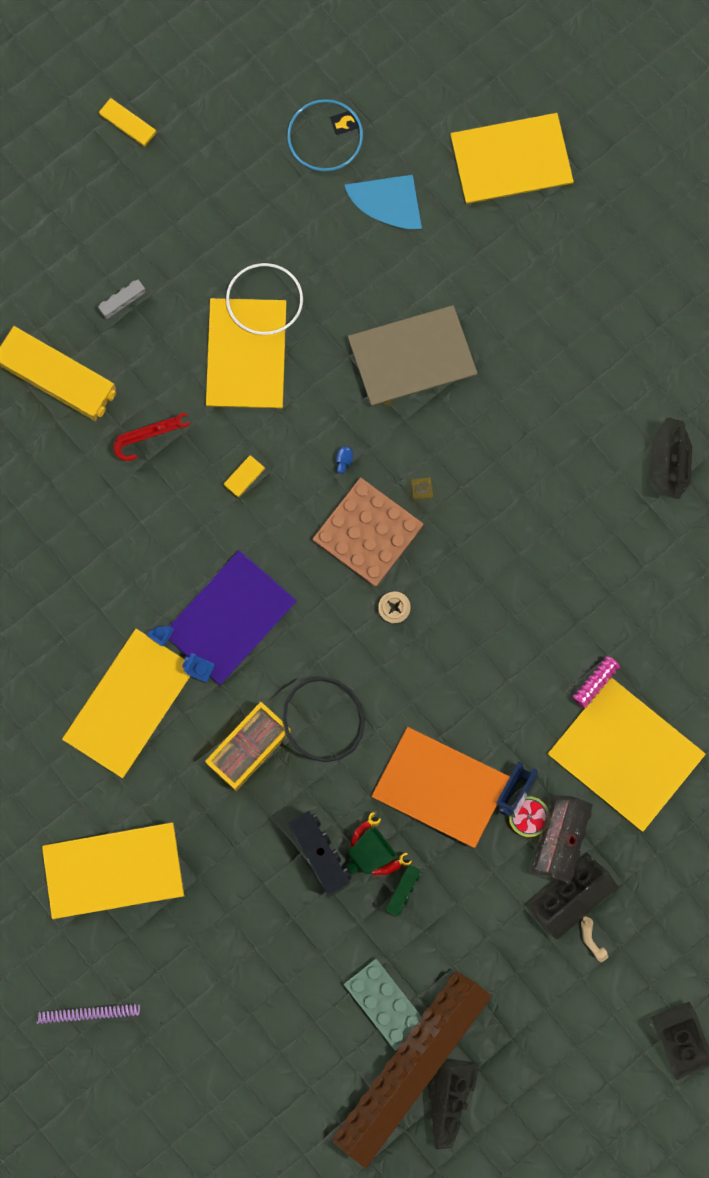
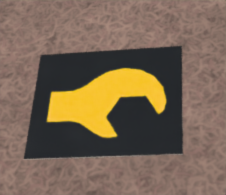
M350 111L330 117L336 136L359 129L358 122Z

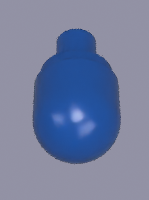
M342 447L339 449L336 457L337 473L344 474L346 467L350 466L353 459L351 448Z

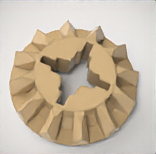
M389 592L379 602L380 615L391 624L402 622L407 619L410 613V602L400 592ZM400 601L398 606V609L400 611H393V613H390L391 607L389 606V603L395 605L396 603L398 604V602Z

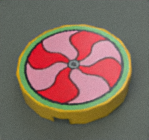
M532 796L525 799L516 818L509 817L512 829L526 838L541 834L547 828L550 820L549 810L540 799Z

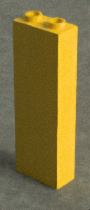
M13 326L0 346V367L95 422L98 417L101 418L106 411V404L108 401L111 402L116 395L114 383Z

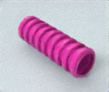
M606 656L605 661L601 662V666L597 667V671H593V676H589V681L586 680L585 685L581 686V690L577 691L578 694L573 695L574 701L581 707L587 708L588 703L592 702V698H596L595 694H599L600 688L603 689L604 684L608 683V679L612 678L611 675L616 674L615 670L620 669L619 664L613 658Z

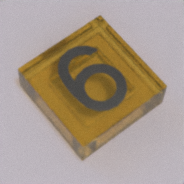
M431 477L411 480L413 500L433 498Z

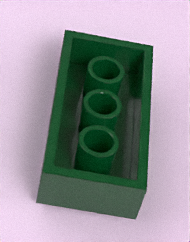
M410 864L408 865L385 912L396 918L398 915L401 916L404 910L402 906L407 904L410 898L408 894L413 892L416 886L414 883L415 881L418 882L421 876L420 869Z

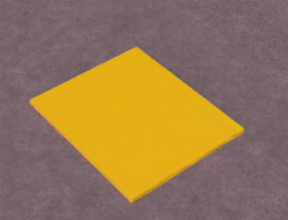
M611 678L604 685V688L600 690V693L596 694V698L592 699L588 707L582 711L554 745L548 755L643 832L705 756V753Z

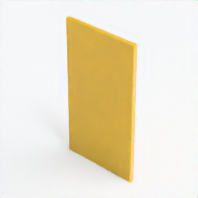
M135 629L62 740L116 775L124 778L190 678V676L185 675L184 668H182L185 659L168 648L161 646L138 629Z
M174 823L42 846L52 919L184 896Z

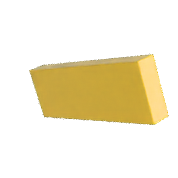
M112 98L99 111L100 116L144 147L156 134L154 128Z

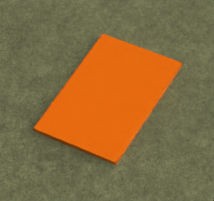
M407 727L371 797L476 848L497 806L496 802L510 776Z

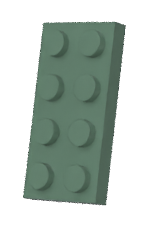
M377 959L344 984L395 1051L407 1039L412 1028L422 1018Z

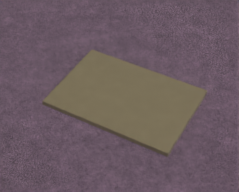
M454 305L348 336L371 406L478 374Z

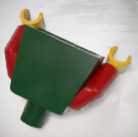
M374 812L369 815L368 822H363L353 833L350 843L351 849L349 851L353 860L347 864V869L352 874L362 870L365 875L369 873L374 876L389 875L400 869L401 865L407 866L412 862L411 860L408 863H404L402 858L408 853L398 856L376 827L379 825L381 818L377 822L371 820L375 815Z

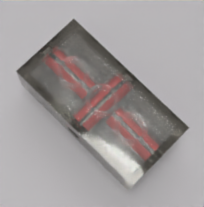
M552 795L529 874L554 882H571L575 873L576 861L580 856L582 840L586 836L587 823L592 815L591 809L593 804L573 796Z

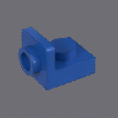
M191 653L190 657L185 658L182 668H184L185 675L208 683L215 664Z

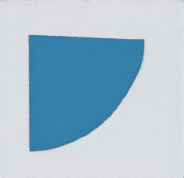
M413 175L345 184V189L354 204L370 217L400 228L422 229Z

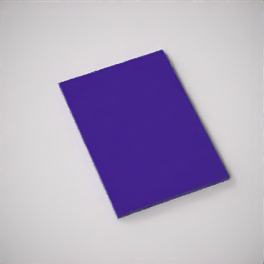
M239 550L172 622L169 627L174 628V631L169 640L188 657L193 653L199 658L214 663L215 666L210 677L221 685L293 607L297 600Z

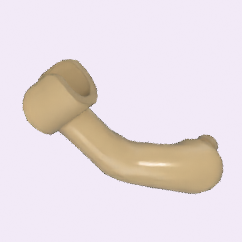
M585 916L581 921L583 941L593 952L595 958L599 962H603L608 958L607 951L603 947L599 949L593 942V920Z

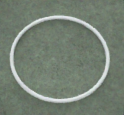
M261 263L241 270L232 279L226 294V304L232 319L241 328L254 334L270 335L287 329L296 321L302 309L303 293L299 282L288 270L275 264ZM260 266L278 268L287 273L295 281L300 293L299 309L292 321L283 328L270 332H259L242 325L233 315L229 304V294L235 280L245 271Z

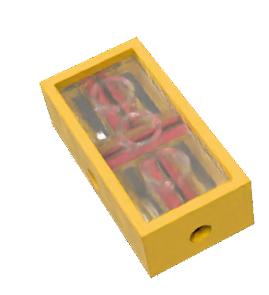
M260 702L205 761L206 764L230 787L237 791L287 737L283 721Z

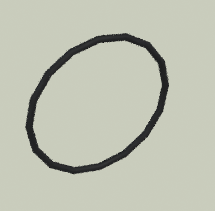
M326 677L306 679L292 689L284 703L282 720L286 736L295 749L309 759L321 762L342 760L356 749L363 737L365 718L361 703L353 691L338 680ZM326 681L337 684L351 695L358 706L361 718L359 736L353 747L341 756L327 759L312 756L301 749L289 733L286 720L288 703L294 693L307 683Z

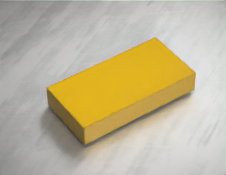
M250 455L228 478L224 486L239 498L260 476L265 467Z

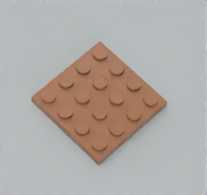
M360 477L314 536L313 541L374 587H377L424 524Z

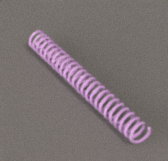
M130 1004L129 1011L128 1005H126L125 1012L122 1005L121 1013L118 1005L117 1014L115 1006H113V1015L111 1006H109V1014L106 1006L105 1014L103 1013V1007H101L100 1014L97 1007L96 1015L93 1007L92 1016L91 1010L88 1008V1017L86 1008H84V1017L82 1009H80V1017L78 1009H76V1016L73 1009L70 1016V1010L68 1009L67 1017L66 1011L63 1010V1018L60 1010L59 1019L57 1011H55V1020L53 1011H51V1020L49 1012L47 1011L46 1019L45 1012L43 1011V1018L41 1019V1012H39L38 1022L36 1023L39 1024L41 1022L43 1024L45 1022L47 1024L48 1021L51 1023L52 1020L54 1023L56 1020L57 1022H60V1020L68 1022V1020L72 1021L73 1019L74 1021L77 1019L80 1021L81 1018L82 1020H85V1018L92 1020L98 1017L99 1019L102 1017L105 1019L106 1016L110 1018V1015L112 1018L114 1015L116 1018L118 1015L120 1017H126L127 1015L130 1017L131 1014L132 1016L135 1014L138 1016L140 1005H138V1012L136 1004H134V1010H132V1005Z

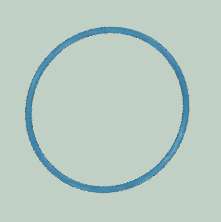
M317 100L306 104L296 112L289 124L287 138L291 152L304 166L317 171H333L344 167L356 157L362 145L363 129L358 116L347 105L334 100ZM323 102L338 104L350 111L358 122L360 128L358 148L348 161L333 168L313 167L302 161L292 147L290 139L292 124L301 111L313 104Z

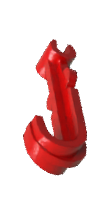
M181 413L177 417L118 436L113 445L114 453L119 459L124 461L137 459L138 456L136 454L123 455L122 448L179 428H188L191 425L190 422L181 423V419L188 417V414Z

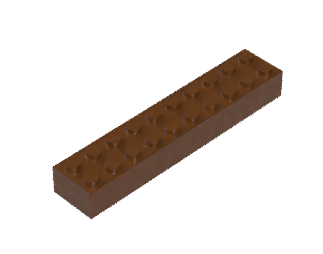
M456 971L448 979V983L443 990L437 994L432 1005L423 1013V1017L418 1024L412 1028L407 1039L398 1047V1051L392 1059L386 1063L384 1070L375 1078L370 1089L361 1097L359 1104L350 1112L347 1120L336 1131L331 1141L364 1168H367L492 996L474 981Z

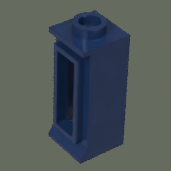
M518 762L496 802L499 813L506 817H517L535 781L539 778L537 769L533 768L532 772L524 769L522 762ZM520 779L527 781L514 806L507 805Z

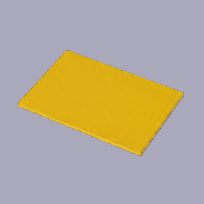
M558 113L450 134L466 204L572 184L574 182Z
M210 298L206 406L283 408L285 330L270 335H259L246 331L232 319L227 308L226 299ZM229 299L230 308L235 318L251 330L270 332L286 326V300Z

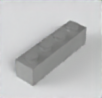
M134 280L126 288L123 287L119 293L110 296L109 300L101 302L98 306L99 311L107 320L145 294L146 290L139 280Z

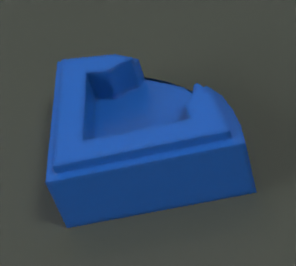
M159 626L151 630L147 636L161 646H165L174 628Z

